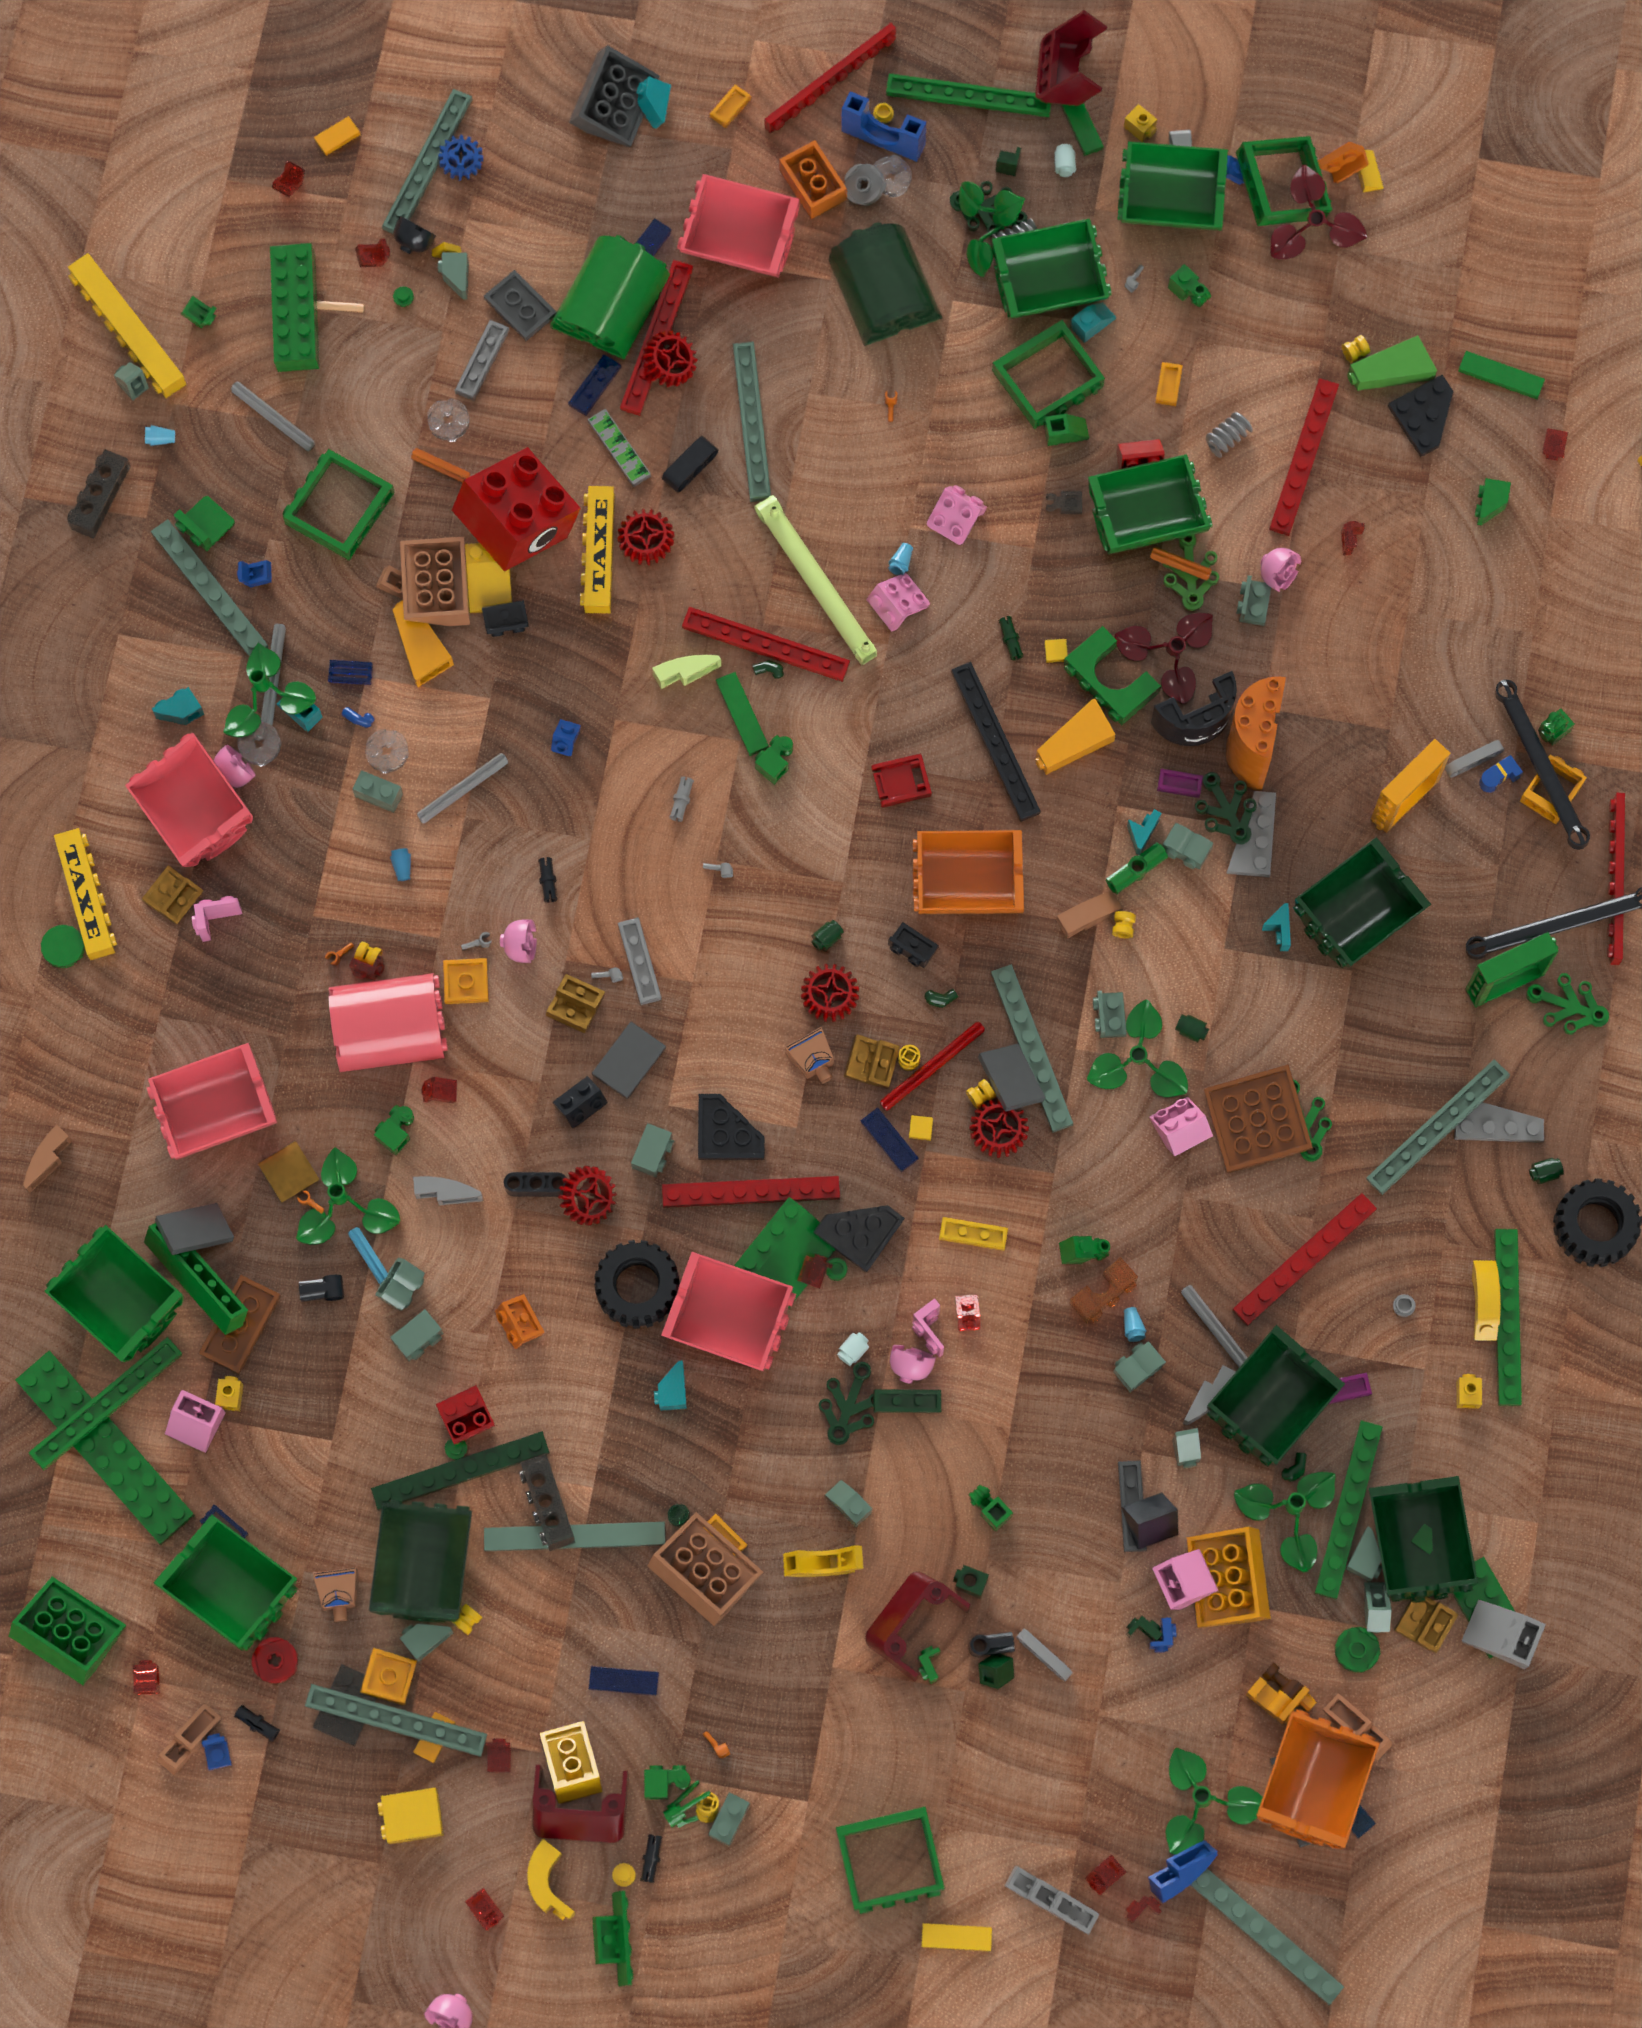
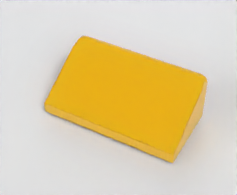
M1365 150L1369 165L1357 172L1363 193L1384 188L1373 150Z

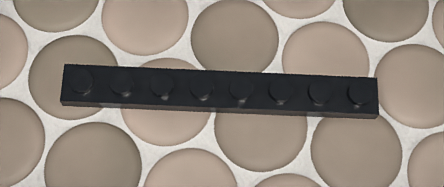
M968 662L951 669L952 676L1020 822L1041 813L1040 808L972 663Z

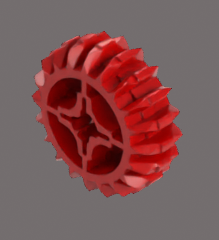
M664 330L659 332V334H654L652 339L647 340V346L642 350L646 353L641 358L646 360L643 367H648L649 369L646 375L652 374V381L659 379V385L666 384L667 387L672 385L678 387L680 384L686 383L693 376L692 372L697 368L694 364L698 359L693 357L697 351L690 348L693 346V343L687 344V337L680 338V332L674 335L673 330H669L667 333ZM660 344L670 345L668 349L663 348L661 350L658 348ZM672 368L681 369L680 373H669Z
M644 508L641 510L642 514L634 511V517L627 515V522L622 521V528L618 529L620 536L617 537V541L621 543L619 548L621 551L624 550L625 557L630 556V561L634 562L638 559L639 565L643 563V560L646 561L647 565H650V560L658 563V557L665 559V552L670 553V546L674 545L672 538L675 537L674 531H671L673 526L671 523H668L667 517L662 518V513L660 512L654 515V510L651 509L649 513H646ZM648 524L656 526L661 531H658V529L650 528ZM641 525L639 530L633 531V533H631L634 528ZM645 530H646L647 535H648V539H647V542H648V543H647V544L645 543V539H644V535H645L644 531H645ZM662 540L658 546L651 549V546L654 543H659V541ZM631 543L642 546L644 550L636 548Z
M824 964V970L817 966V973L809 971L810 978L805 977L803 980L806 984L801 986V991L805 992L801 994V999L806 1000L803 1002V1006L810 1007L808 1009L809 1014H813L816 1011V1019L823 1015L824 1022H827L828 1017H832V1022H835L837 1015L843 1020V1012L850 1015L852 1011L849 1007L856 1008L857 1006L855 1001L859 1000V995L856 994L859 992V986H854L857 983V979H850L852 976L851 971L844 974V966L840 970H837V964H833L832 969H828V964ZM829 978L826 984L815 986L820 980ZM836 979L844 983L848 992L836 986ZM832 984L833 993L831 994L830 999L828 1001L827 993L830 990ZM812 994H816L817 997L825 1001L824 1007L814 1000ZM846 999L841 1005L831 1008L835 1001Z
M999 1099L996 1105H994L993 1100H989V1107L983 1103L981 1105L982 1111L979 1109L975 1110L976 1116L971 1117V1122L974 1124L969 1126V1130L975 1131L970 1135L971 1139H977L974 1145L979 1146L982 1144L980 1151L983 1153L988 1149V1156L990 1157L993 1152H997V1158L1001 1157V1152H1004L1006 1157L1010 1155L1009 1150L1017 1153L1016 1146L1022 1148L1024 1146L1022 1140H1027L1028 1135L1023 1133L1029 1131V1126L1024 1125L1028 1122V1118H1021L1024 1115V1111L1016 1112L1017 1109L1004 1111ZM993 1113H1000L997 1119L988 1118V1120H985L987 1116ZM1007 1115L1015 1121L1017 1130L1007 1124ZM1001 1120H1003V1127L1000 1130V1132H998V1135L996 1137V1127H998V1125H1000ZM981 1126L991 1132V1141L985 1138ZM1002 1137H1014L1007 1143L998 1144Z
M586 1165L583 1166V1169L577 1167L575 1172L570 1171L568 1173L570 1179H562L566 1185L565 1187H559L563 1191V1195H559L558 1198L564 1201L559 1206L566 1208L563 1214L570 1215L569 1219L575 1222L577 1220L579 1225L585 1223V1225L591 1226L592 1223L599 1224L600 1218L603 1220L607 1219L605 1212H613L610 1205L617 1203L612 1200V1196L615 1197L618 1194L612 1192L616 1185L609 1183L612 1178L611 1176H605L606 1172L604 1170H599L595 1166L590 1168V1166ZM584 1179H586V1182L583 1183L582 1187L580 1189H576L578 1184ZM598 1185H599V1188H600V1191H601V1195L598 1193V1190H597ZM581 1193H587L589 1194V1196H593L594 1198H588L586 1197V1195H582ZM574 1196H575V1197L577 1198V1200H578V1205H577V1206H576V1203H575ZM596 1202H599L598 1206L593 1211L589 1212V1209L592 1210V1206Z

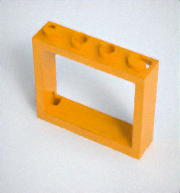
M1436 739L1381 791L1371 816V820L1377 825V829L1387 833L1439 782L1451 753Z

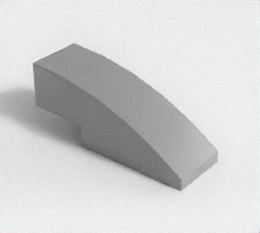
M429 1176L413 1177L416 1199L437 1197L439 1205L483 1201L482 1193L479 1190L458 1181Z
M1222 1365L1213 1384L1204 1381L1183 1424L1189 1425L1208 1412L1207 1405L1236 1371Z

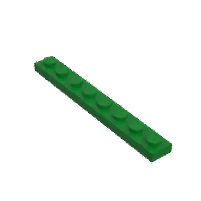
M890 73L888 76L886 96L1048 118L1050 116L1051 103L1040 101L1036 98L1035 93Z
M1495 1229V1261L1500 1282V1325H1498L1497 1335L1498 1406H1521L1518 1229Z
M166 1337L28 1452L29 1456L43 1471L46 1470L180 1358L182 1352Z
M1360 1421L1314 1594L1337 1600L1383 1426Z

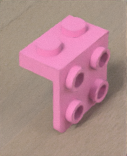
M954 485V487L950 486L944 489L927 521V526L956 544L961 545L965 542L976 519L984 514L987 506L983 505V501L978 497H970L964 494V489Z
M906 573L877 584L866 599L891 632L897 630L907 616L924 610L930 605L928 599Z
M225 896L218 901L202 900L199 904H194L195 916H192L193 929H195L196 936L200 935L202 942L210 941L208 920L242 914L238 898Z

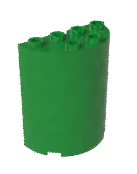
M1128 142L1127 149H1123L1122 161L1126 162L1125 168L1121 169L1117 220L1128 224L1222 231L1228 149Z
M1090 218L992 238V251L996 266H994L1001 302L1004 311L1007 312L1008 319L1096 302L1112 296L1110 284H1106L1105 276H1107L1106 266L1100 263L1102 250L1100 244H1096V226L1091 224Z
M620 235L615 237H598L550 324L551 328L577 340L587 341L598 349L625 359L670 276L669 271L666 269V263L646 252L645 247L641 244L627 242Z
M1187 454L1088 477L1089 494L1095 506L1092 509L1102 546L1108 555L1208 532L1213 527L1211 516L1206 515L1205 512L1207 509L1205 498L1201 497L1198 493L1201 492L1199 480H1195L1194 463L1193 461L1189 462Z
M105 1225L103 1228L99 1227L93 1233V1239L88 1244L85 1243L78 1249L77 1254L79 1256L75 1261L69 1260L63 1265L62 1272L57 1278L53 1277L47 1283V1288L44 1292L121 1362H127L133 1359L137 1350L142 1353L164 1332L177 1315L174 1310L183 1304L184 1296Z
M212 1514L188 1541L183 1551L176 1555L153 1582L161 1591L241 1651H247L257 1639L261 1641L269 1631L267 1629L272 1622L276 1623L281 1618L283 1606L298 1590L295 1586L297 1583L295 1576Z

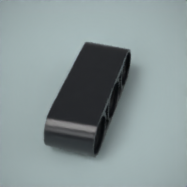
M700 436L664 472L661 479L677 493L681 492L716 457L719 451L718 448L704 436Z
M512 1172L505 1176L503 1182L505 1190L510 1196L558 1197L563 1195V1191L555 1189L553 1183L557 1180L563 1181L562 1179L566 1178V1176L559 1172ZM512 1180L520 1182V1185L515 1189L508 1187ZM535 1180L542 1182L541 1187L538 1189H533L530 1186Z

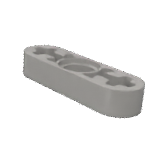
M1495 740L1450 762L1445 766V770L1450 778L1455 777L1498 756L1505 749L1499 740Z
M1023 1628L1016 1636L1022 1645L1061 1680L1065 1682L1072 1675L1073 1672L1029 1631Z

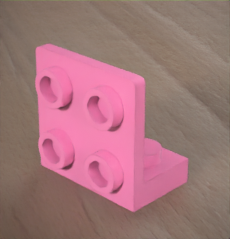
M933 1299L913 1314L912 1324L914 1326H912V1329L919 1338L921 1336L924 1337L927 1342L925 1345L932 1355L937 1354L940 1358L943 1355L944 1346L928 1327L938 1319L937 1316L940 1310V1304L936 1299Z

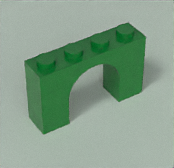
M1102 626L1065 657L1064 669L1071 677H1076L1080 687L1085 692L1089 691L1094 696L1093 699L1095 698L1099 706H1103L1108 711L1109 717L1114 722L1118 721L1123 725L1160 693L1161 686L1147 671L1123 689H1110L1098 681L1095 675V667L1117 645V640Z

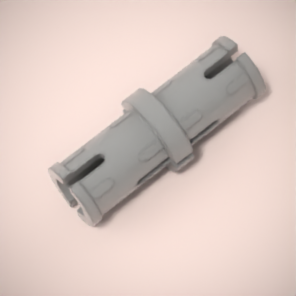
M686 777L680 778L677 794H674L673 797L674 804L669 818L676 821V818H678V822L683 821L686 805L690 802L689 795L694 780L688 777L687 780H685Z

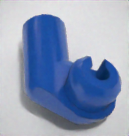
M349 707L344 708L342 711L343 717L365 728L371 727V724L375 721V718L370 713H365L362 717Z

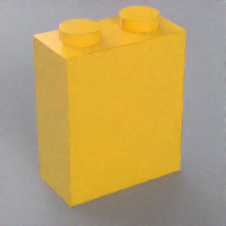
M436 1787L381 1796L382 1802L378 1803L379 1816H384L385 1824L381 1826L382 1839H387L388 1844L444 1836L439 1796Z

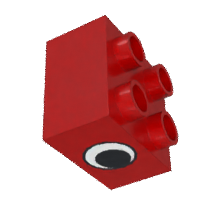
M528 447L466 478L452 507L453 513L504 572L567 539L581 509Z

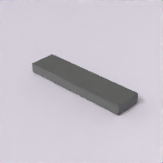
M1141 1460L1118 1462L1121 1507L1143 1499ZM1121 1509L1124 1552L1147 1551V1547L1137 1550Z

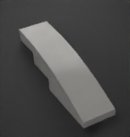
M1018 1866L1014 1867L1004 1885L1026 1900L1088 1935L1100 1915L1063 1891L1054 1888Z

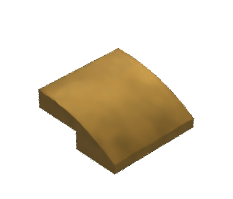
M168 865L141 900L177 925L204 890Z
M566 974L556 990V995L546 1011V1016L582 1033H586L601 1004L605 991Z
M858 1034L855 1035L844 1077L889 1088L900 1046L883 1040L876 1041Z
M296 1141L258 1163L281 1203L320 1180Z
M1425 1597V1601L1419 1603H1412L1411 1600L1394 1631L1427 1650L1437 1653L1455 1622L1458 1613L1440 1602L1433 1601L1429 1597Z

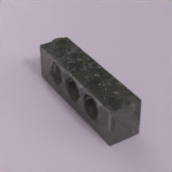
M104 449L102 455L97 457L96 467L93 473L88 475L86 487L78 494L77 504L74 509L70 510L67 517L71 530L93 539L131 467L128 458ZM107 472L111 473L107 478L102 477ZM95 491H102L98 496L93 495ZM86 509H93L91 513L84 514Z
M547 1455L521 1462L522 1470L518 1471L522 1484L527 1483L529 1491L525 1493L529 1505L534 1504L536 1510L532 1512L535 1524H540L543 1531L539 1533L542 1545H547L549 1551L575 1543ZM537 1479H542L545 1481V1483L540 1487H536L533 1485L534 1481ZM543 1500H550L552 1502L548 1507L540 1506ZM551 1520L559 1522L554 1528L548 1527L547 1523Z

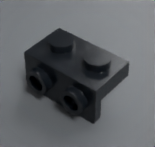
M524 600L482 607L486 633L491 634L492 637L502 636L504 631L512 630L513 633L523 632L525 627H529Z
M902 922L894 935L888 939L889 949L897 955L902 954L906 956L908 962L915 967L921 966L925 968L939 948L938 944Z
M588 1076L553 1101L554 1106L567 1119L572 1128L577 1127L608 1103L601 1090Z

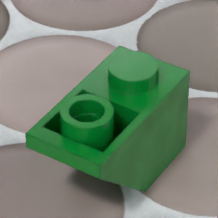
M1070 414L1045 417L1044 430L1048 446L1089 440L1085 418Z
M1486 478L1484 484L1479 485L1477 497L1481 498L1480 505H1476L1474 517H1478L1477 525H1483L1505 510L1509 499L1511 482Z

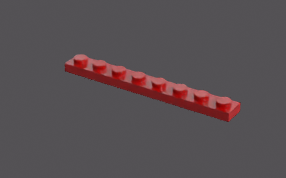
M889 23L764 119L765 129L769 134L775 130H780L786 121L797 117L803 108L814 104L820 95L827 94L837 82H843L849 73L860 69L866 60L877 56L883 47L890 46L896 39V27Z
M677 260L672 262L669 271L670 276L663 287L620 405V410L641 416L653 383V375H646L649 369L648 367H643L646 360L641 358L646 353L642 350L647 346V340L652 339L654 334H659V332L664 330L667 333L669 330H672L693 272V265ZM660 344L658 348L661 350L665 349L666 344Z
M1321 378L1318 380L1269 528L1271 531L1290 536L1339 387L1337 383Z
M692 607L688 608L682 624V629L841 682L844 681L850 665V660Z
M1618 792L1613 799H1610L1609 812H1613V820L1609 822V833H1612V841H1609V853L1612 854V861H1609L1608 873L1612 874V882L1608 884V895H1611V899L1624 896L1625 793ZM1624 913L1611 917V924H1608L1607 935L1611 937V944H1608L1607 957L1611 958L1610 965H1620L1623 960Z
M839 1176L662 1184L663 1208L785 1202L789 1197L795 1202L840 1199Z
M1361 1193L1238 1303L1232 1311L1246 1326H1249L1370 1217L1377 1208Z

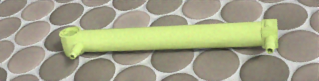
M772 495L755 505L754 508L760 520L768 526L853 654H855V658L861 666L877 657V650L874 644L869 640L791 525L776 497Z

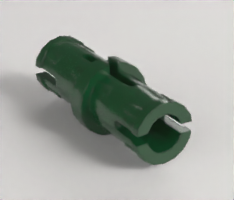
M1007 616V620L1003 617L998 621L1004 635L1003 642L1007 645L1010 659L1015 661V657L1018 660L1024 655L1018 641L1020 637L1015 631L1012 617Z

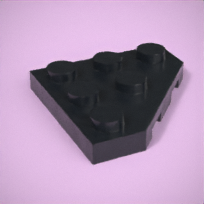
M1443 374L1388 403V408L1420 457L1439 448L1453 395V390Z
M699 1094L698 1160H765V1136L757 1131L721 1094Z
M888 1205L825 1215L813 1233L861 1270L868 1272L905 1218Z

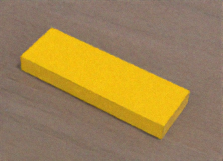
M943 1217L939 1240L1005 1251L1008 1228Z
M923 1923L922 1947L991 1951L992 1927Z

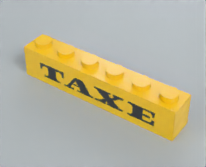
M588 486V493H584V506H588L587 513H583V526H587V533H583L582 544L586 546V553H582V566H585V573H581V586H585V591L580 594V605L584 606L585 613L611 614L614 486Z
M79 828L54 835L82 939L90 961L116 953L114 946L117 945L114 933H110L108 927L112 925L109 914L104 913L103 906L106 905L103 893L99 894L97 886L101 885L98 874H93L92 866H95L94 859L91 853H87L86 849L87 846H90L87 835L82 834Z

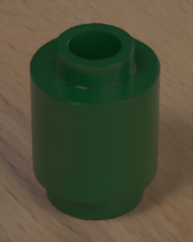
M835 920L826 922L812 934L813 940L811 942L817 950L827 951L841 939L844 931Z
M1182 1014L1175 1030L1180 1035L1198 1043L1200 1039L1205 1040L1209 1028L1206 1027V1022L1189 1014L1187 1016Z
M1549 1158L1532 1163L1529 1174L1533 1182L1536 1181L1540 1185L1559 1179L1561 1175H1564V1169L1559 1158Z

